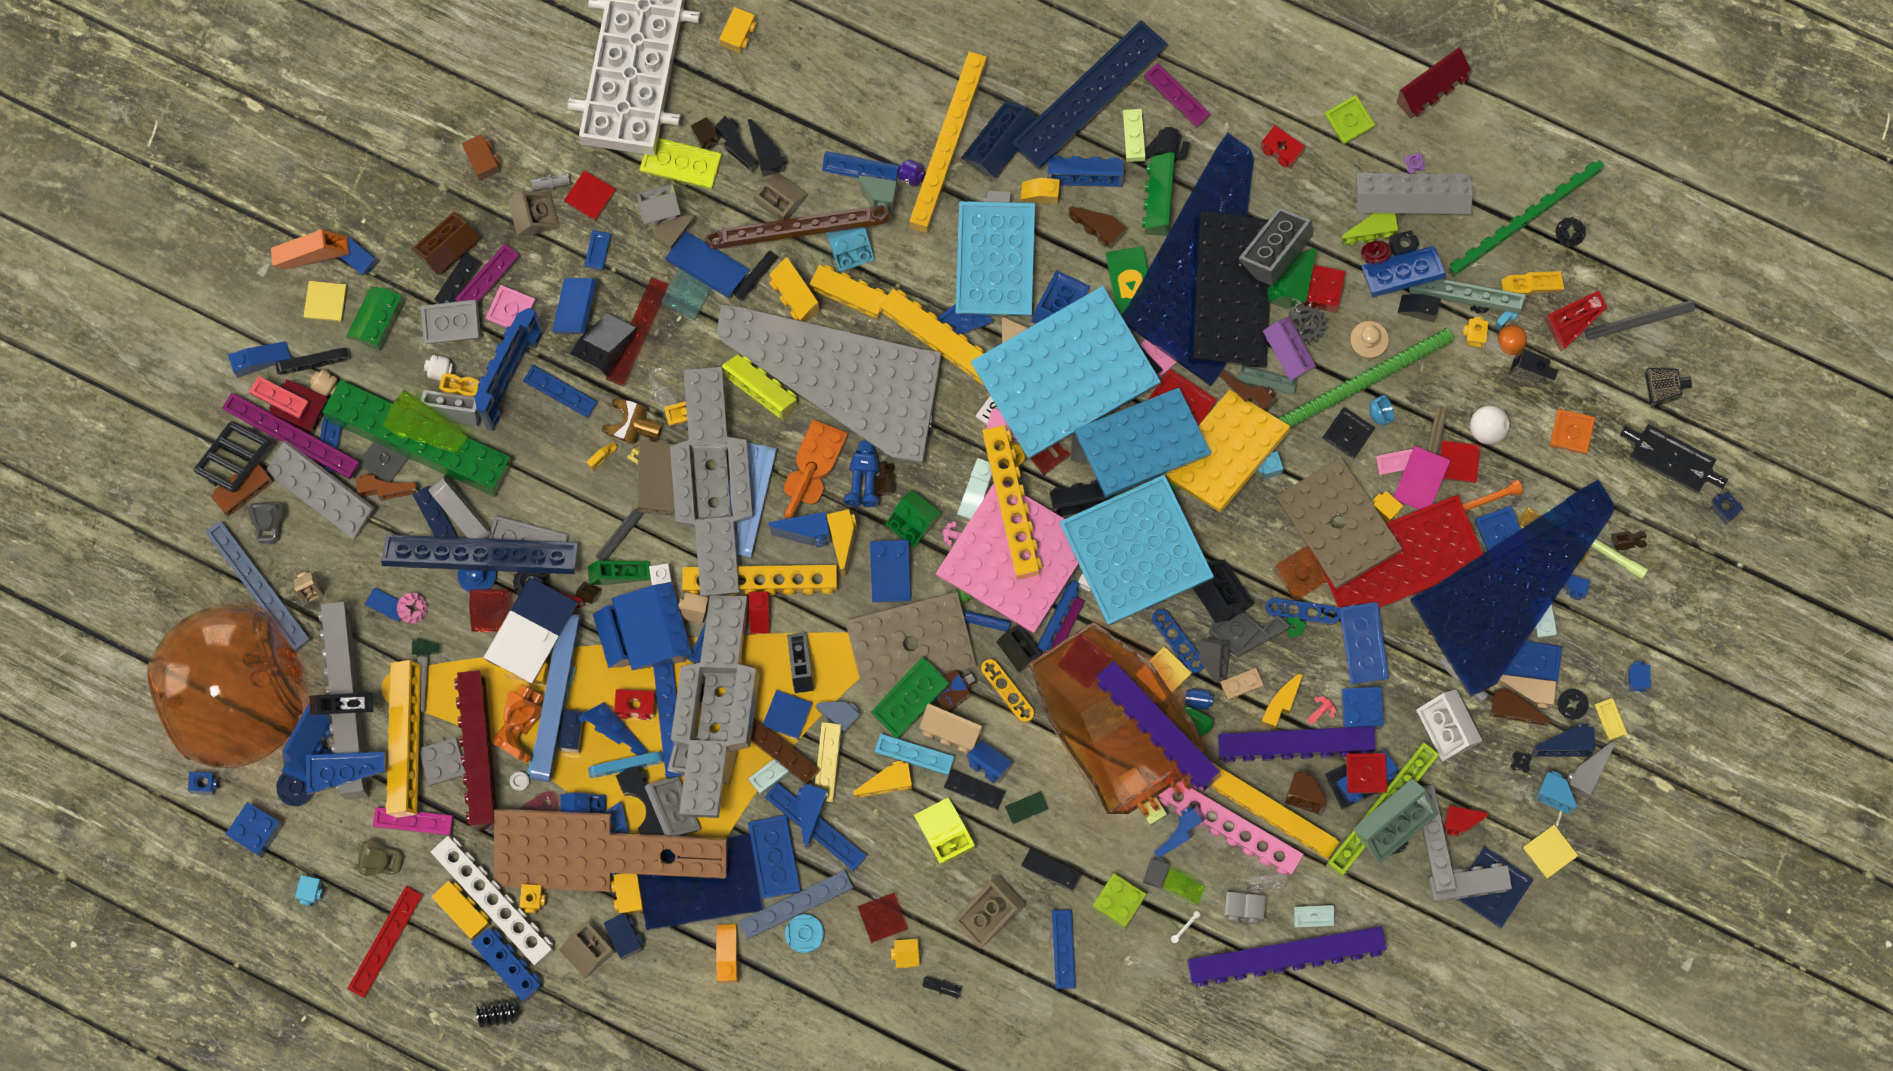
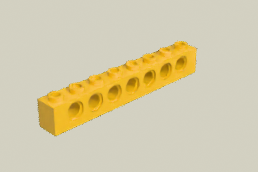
M1005 425L982 430L1016 580L1038 576L1042 565L1040 557L1036 558L1035 551L1038 549L1036 540L1031 539L1030 533L1033 532L1031 521H1027L1026 514H1029L1027 502L1023 503L1022 496H1025L1023 485H1019L1017 479L1020 478L1018 466L1015 467L1013 460H1016L1014 448L1010 449L1009 442L1012 441L1010 430L1006 431ZM1002 444L1005 446V449L997 451L995 446ZM1002 462H1006L1009 464V467L1001 469L999 465ZM1007 480H1010L1014 483L1011 487H1005L1003 485V483ZM1014 498L1018 503L1012 506L1007 501ZM1014 517L1022 519L1018 524L1013 523L1011 520ZM1018 535H1024L1026 537V540L1023 542H1018L1016 540V537ZM1023 553H1028L1031 557L1028 560H1022L1020 556Z
M837 565L737 566L738 578L746 579L744 585H739V593H745L747 596H749V592H768L769 595H775V592H783L784 595H794L795 592H802L804 595L822 592V594L829 595L837 592ZM683 567V593L699 595L700 586L697 584L699 581L698 567ZM819 576L823 578V581L820 584H814L812 582L813 579ZM762 577L765 579V582L762 585H757L755 580ZM777 577L785 579L781 585L775 584L774 580ZM796 577L804 579L803 583L799 585L795 584L793 580ZM728 594L726 596H736L737 594Z

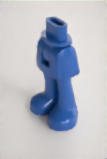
M859 441L858 449H856L849 466L850 472L853 473L851 492L844 495L843 503L849 506L859 507L861 505L862 475H865L862 505L864 507L879 506V498L874 495L875 474L879 473L876 451L873 450L874 446L867 441Z

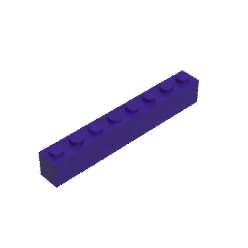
M1114 661L1096 676L1098 688L1103 693L1107 691L1110 694V700L1117 707L1120 705L1124 709L1123 713L1129 720H1135L1137 728L1143 734L1147 733L1151 737L1149 740L1156 748L1160 746L1164 751L1163 755L1170 762L1173 760L1178 765L1176 767L1183 776L1186 774L1191 779L1190 783L1195 789L1198 790L1200 788L1204 792L1221 777L1220 771Z
M1374 726L1218 734L1217 737L1219 760H1223L1224 763H1233L1235 759H1243V762H1253L1256 758H1262V761H1273L1277 757H1282V760H1292L1293 757L1301 756V759H1312L1313 756L1319 755L1321 758H1332V755L1346 757V754H1371L1376 750Z

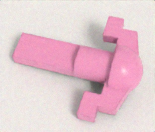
M956 522L948 523L942 531L943 542L947 543L949 547L952 543V540H948L949 537L958 540L961 535L960 532L951 530V528L956 527Z

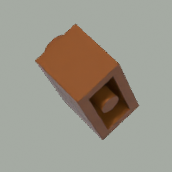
M480 134L461 143L479 181L500 172L498 165H500L499 159L496 154L492 155L490 151L492 145L488 138L484 139L483 135Z

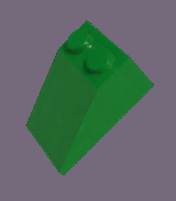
M1312 248L1300 252L1274 286L1270 285L1268 288L1267 302L1286 309L1306 303L1317 249Z

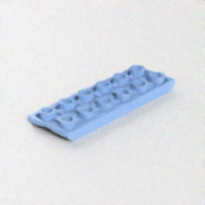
M747 442L753 518L735 524L736 555L751 558L777 448ZM729 481L731 516H733L731 483Z

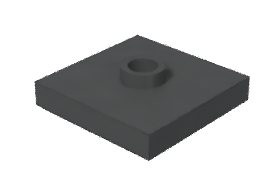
M373 442L360 459L359 466L375 475L381 481L392 482L409 458Z

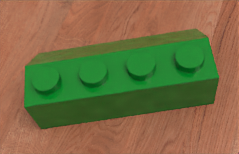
M1172 152L1151 157V163H1147L1146 174H1150V179L1145 182V192H1148V199H1144L1143 210H1147V215L1142 218V228H1145L1146 235L1168 236L1174 153Z

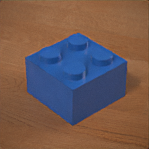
M1381 687L1342 689L1340 694L1343 728L1374 726V730L1383 728Z
M246 802L225 835L262 858L283 825L249 802Z

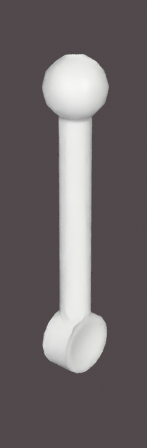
M1195 911L1193 917L1176 935L1171 937L1172 943H1177L1179 937L1194 920L1200 918L1201 913L1199 911Z

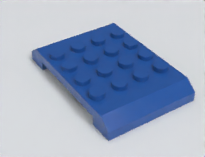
M530 308L517 313L512 325L506 328L504 332L505 338L502 343L498 344L494 360L491 359L487 365L488 371L485 377L482 376L478 383L479 389L474 397L476 408L486 428L494 431L502 416L497 407L529 346L536 349L544 334L536 311Z

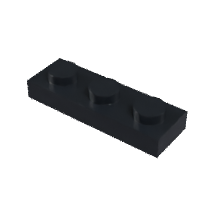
M465 253L434 300L439 304L456 302L455 298L470 283L482 265L481 262Z
M951 770L944 786L946 790L997 811L1005 795V792L954 770Z

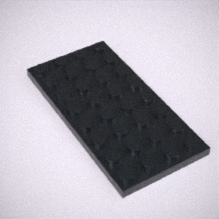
M1207 211L1199 212L1192 347L1193 360L1257 368L1267 367L1268 341L1263 331L1268 328L1269 324L1267 292L1270 285L1257 280L1239 261V257L1269 220Z

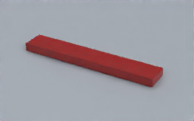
M405 886L349 984L348 990L364 999L366 998L423 898L422 894Z

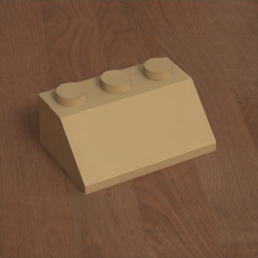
M929 703L919 727L922 736L932 740L934 737L940 740V744L947 747L955 746L959 752L966 755L976 746L982 735L981 725Z

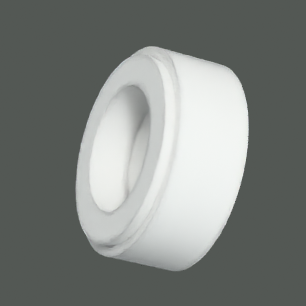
M518 771L511 775L510 785L515 791L521 792L529 787L530 780L526 773Z

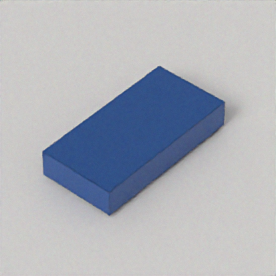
M592 230L584 265L585 268L604 270L611 240L610 233Z
M373 588L365 602V606L398 623L401 620L397 613L399 600Z

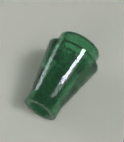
M417 638V640L412 639L411 655L418 657L439 654V642H432Z

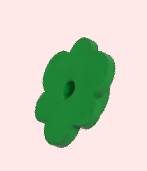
M1298 616L1294 618L1288 617L1285 620L1290 625V629L1286 631L1289 637L1294 638L1297 635L1301 636L1303 634L1306 624L1304 621H1300Z

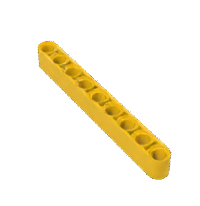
M1212 763L1220 771L1221 775L1210 786L1212 789L1327 859L1331 858L1340 843L1336 838Z

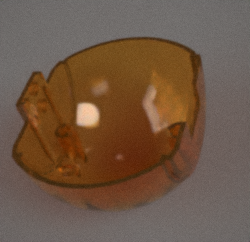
M237 605L205 608L176 623L155 648L147 668L150 694L164 730L176 749L186 759L213 768L246 766L274 752L295 729L300 719L299 716L303 713L302 700L296 684L301 683L299 679L301 674L298 667L294 665L293 651L291 648L282 645L275 622L268 613Z

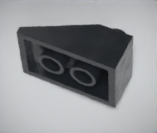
M607 313L579 338L570 354L579 363L608 377L637 331V328Z

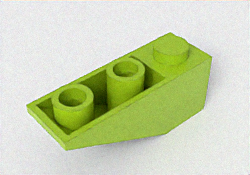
M1373 213L1341 237L1340 243L1351 246L1360 241L1369 243L1380 238L1389 240L1390 236L1398 233L1395 213Z

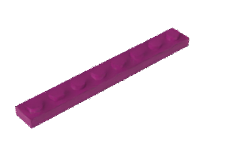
M232 392L222 407L223 411L283 443V441L287 440L309 458L350 480L360 465L357 460Z

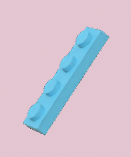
M880 734L875 748L876 754L904 761L905 763L949 776L954 761V756Z

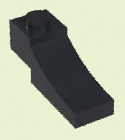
M724 116L715 126L716 133L725 140V150L753 173L758 168L757 162L747 153L738 138L740 134L738 123L734 119H728Z
M1029 849L1021 864V867L1072 893L1082 876L1081 872L1032 849Z

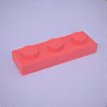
M260 376L257 377L249 391L251 395L298 419L302 417L309 405L307 400Z

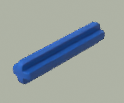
M962 610L965 622L1005 632L1010 629V621Z

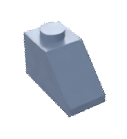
M846 701L823 702L815 705L816 709L831 723L842 724L841 732L843 734L860 718L858 713L860 710L853 703L848 704Z

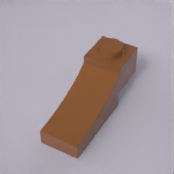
M363 474L360 478L356 479L358 494L361 498L378 494L380 500L384 501L412 495L418 491L415 481L391 483L378 480L375 475Z

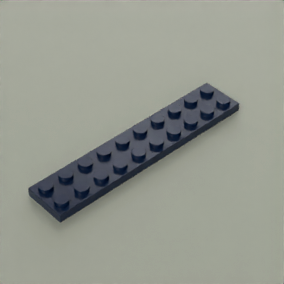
M1140 20L1012 142V146L1039 170L1048 159L1053 157L1168 47V44Z
M386 534L381 563L382 566L575 575L578 543Z

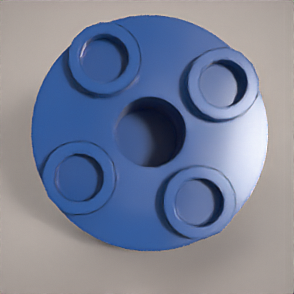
M458 569L457 577L459 584L467 593L482 594L494 586L496 571Z

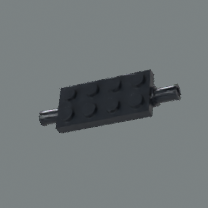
M1650 424L1641 433L1625 425L1620 436L1635 443L1636 447L1630 459L1697 494L1707 481L1722 490L1728 481V478L1713 472L1714 469L1712 468L1717 459Z

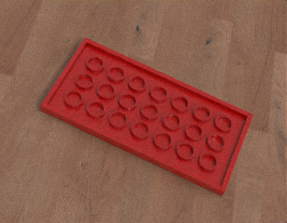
M1456 495L1385 523L1402 548L1400 553L1337 590L1324 571L1323 574L1338 609L1378 602V608L1380 609L1484 568L1488 564L1460 498Z

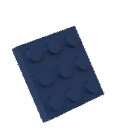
M1484 847L1468 871L1477 866H1483V869L1491 868L1490 865L1502 863L1503 866L1508 865L1512 889L1509 892L1457 900L1501 929L1533 882V879Z

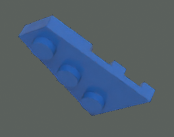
M956 304L937 319L942 324L947 323L953 328V332L957 335H963L993 323V320L988 315L956 314Z

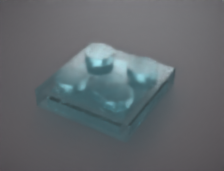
M678 270L661 301V305L695 321L712 288Z

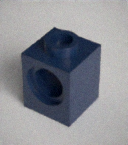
M1728 491L1724 495L1718 494L1712 500L1711 510L1726 525L1743 509ZM1721 504H1728L1730 510H1723Z

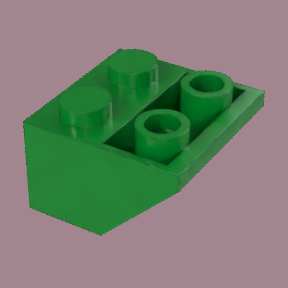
M911 490L900 499L885 525L903 540H908L909 544L915 548L933 528L942 513L915 491Z

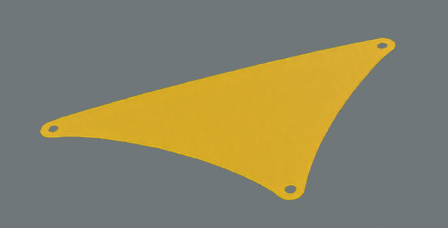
M848 632L806 633L814 691L802 693L794 692L787 635L797 633L744 635L741 653L742 665L755 668L760 674L754 718L763 724L776 690L812 703V707L799 739L822 716L815 707L817 703L836 702L860 679ZM698 637L688 638L691 651ZM601 644L575 648L572 666L576 667V672L565 710L585 713L604 702L614 713L616 689L655 691L656 694L653 667L632 671L630 665L608 668ZM553 649L551 650L550 654L548 655V659H547V662H546V663L548 664V666H549V669H550V664H551ZM483 657L428 665L424 713L458 725V716H461L460 710L456 706V697H459V693L455 689L454 679L457 678V672L480 670L484 674L491 743H493L494 736L505 723L503 717L508 692L510 690L517 692L521 684L545 696L549 675L548 670L545 686L510 679L504 674V668L495 666ZM688 659L685 662L673 664L676 696L681 666L694 664L688 661ZM388 674L382 682L381 691L384 699L389 703L390 676ZM703 675L702 684L705 683V679H706V677H705L704 675ZM723 687L715 691L717 697L725 694V688ZM656 695L654 718L650 717L649 720H639L638 717L630 716V719L618 718L648 751L647 754L652 752H662L663 754ZM544 698L539 705L541 707L543 706ZM638 701L630 704V708L634 710L640 706ZM699 702L695 736L698 735L700 715L702 708L701 702ZM541 715L526 735L520 732L518 737L522 750L532 756ZM586 720L583 726L580 754L561 752L558 748L559 734L551 780L568 793L606 795V810L621 802L629 834H640L638 827L643 823L646 816L645 804L636 797L624 796L616 778L617 774L590 778L588 771L590 766L639 755L631 752L632 747L621 742L619 745L603 733L594 730L595 725ZM713 724L710 727L711 733H717L720 730L719 724ZM770 730L790 747H793L798 742L797 739ZM750 742L749 748L737 750L729 785H723L719 818L696 817L700 830L684 836L727 838L757 793V790L749 782L748 778L773 759L752 742ZM664 762L639 769V771H644L647 781L644 782L645 786L666 779ZM679 777L683 786L684 777ZM611 822V828L614 830L615 826ZM665 849L661 852V859L666 863H672L675 861V854L670 849ZM656 875L670 898L680 904H687L697 899L706 880V877ZM682 880L690 883V890L686 893H681L677 888L678 883Z

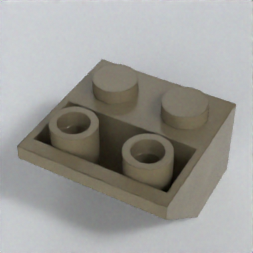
M776 173L767 179L754 194V201L777 219L785 220L791 217L806 198L807 193L779 173Z
M587 921L576 929L559 949L585 979L615 953Z

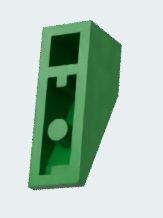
M595 561L588 566L589 585H612L651 580L650 562Z

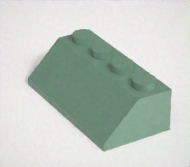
M1411 779L1354 827L1353 830L1360 842L1376 861L1381 864L1439 813L1427 791Z

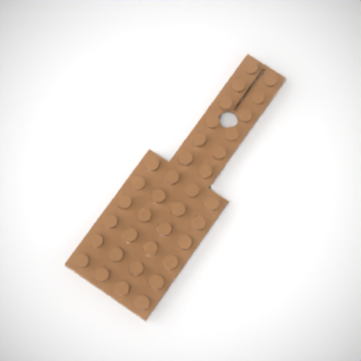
M513 809L494 810V881L500 887H521L522 884L541 885L542 889L610 892L611 873L708 878L727 877V838L611 833V814ZM670 849L675 854V861L672 863L664 862L661 859V852L663 850Z

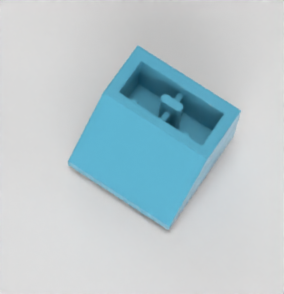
M865 227L826 232L839 272L875 260Z

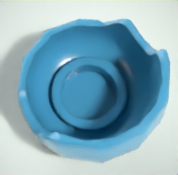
M1385 395L1371 401L1369 414L1376 424L1383 426L1394 421L1392 405Z

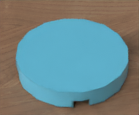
M801 914L792 918L787 924L785 938L791 949L798 953L807 954L814 952L820 947L824 938V930L822 924L814 916Z

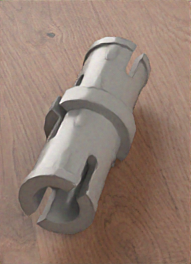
M568 173L554 176L550 174L547 175L548 177L531 179L533 191L548 188L552 190L554 187L570 185Z

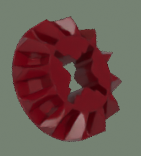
M1383 241L1369 242L1361 250L1362 259L1366 263L1371 262L1372 265L1375 263L1382 264V261H1388V258L1391 257V247Z

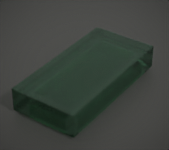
M1040 791L1005 806L1012 825L1047 811L1048 807Z

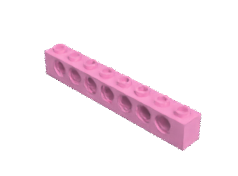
M1170 775L1166 777L1156 794V798L1161 805L1173 807L1175 809L1174 812L1180 816L1182 815L1181 811L1192 803H1197L1200 806V810L1205 818L1207 814L1214 813L1217 816L1216 821L1210 822L1206 818L1197 826L1202 827L1203 825L1209 829L1208 832L1216 837L1222 836L1226 839L1225 842L1233 847L1239 846L1243 849L1242 852L1250 857L1256 856L1260 859L1259 862L1267 867L1273 866L1277 869L1276 872L1284 877L1287 875L1292 876L1304 855ZM1175 793H1180L1183 796V800L1176 802L1172 796ZM1231 823L1234 830L1227 832L1223 829V825ZM1248 833L1251 840L1244 842L1240 839V835ZM1265 843L1268 849L1265 852H1261L1257 849V845ZM1282 853L1285 858L1284 861L1277 862L1274 859V854Z

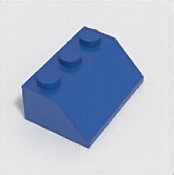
M607 605L595 612L593 618L608 668L625 667L630 664L614 606Z
M310 703L282 751L284 767L306 776V755L321 754L324 748V741L331 736V720L325 715H310Z

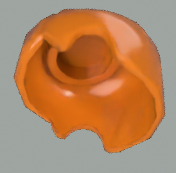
M1516 324L1506 325L1501 328L1498 335L1501 351L1511 356L1517 355L1525 349L1527 336L1523 328Z

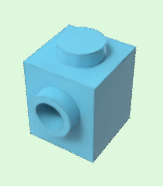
M1278 451L1271 453L1257 469L1258 473L1262 474L1264 480L1281 475L1283 472Z
M300 876L295 898L300 901L299 904L311 907V904L317 905L318 900H321L323 896V889H321L323 882L320 879Z

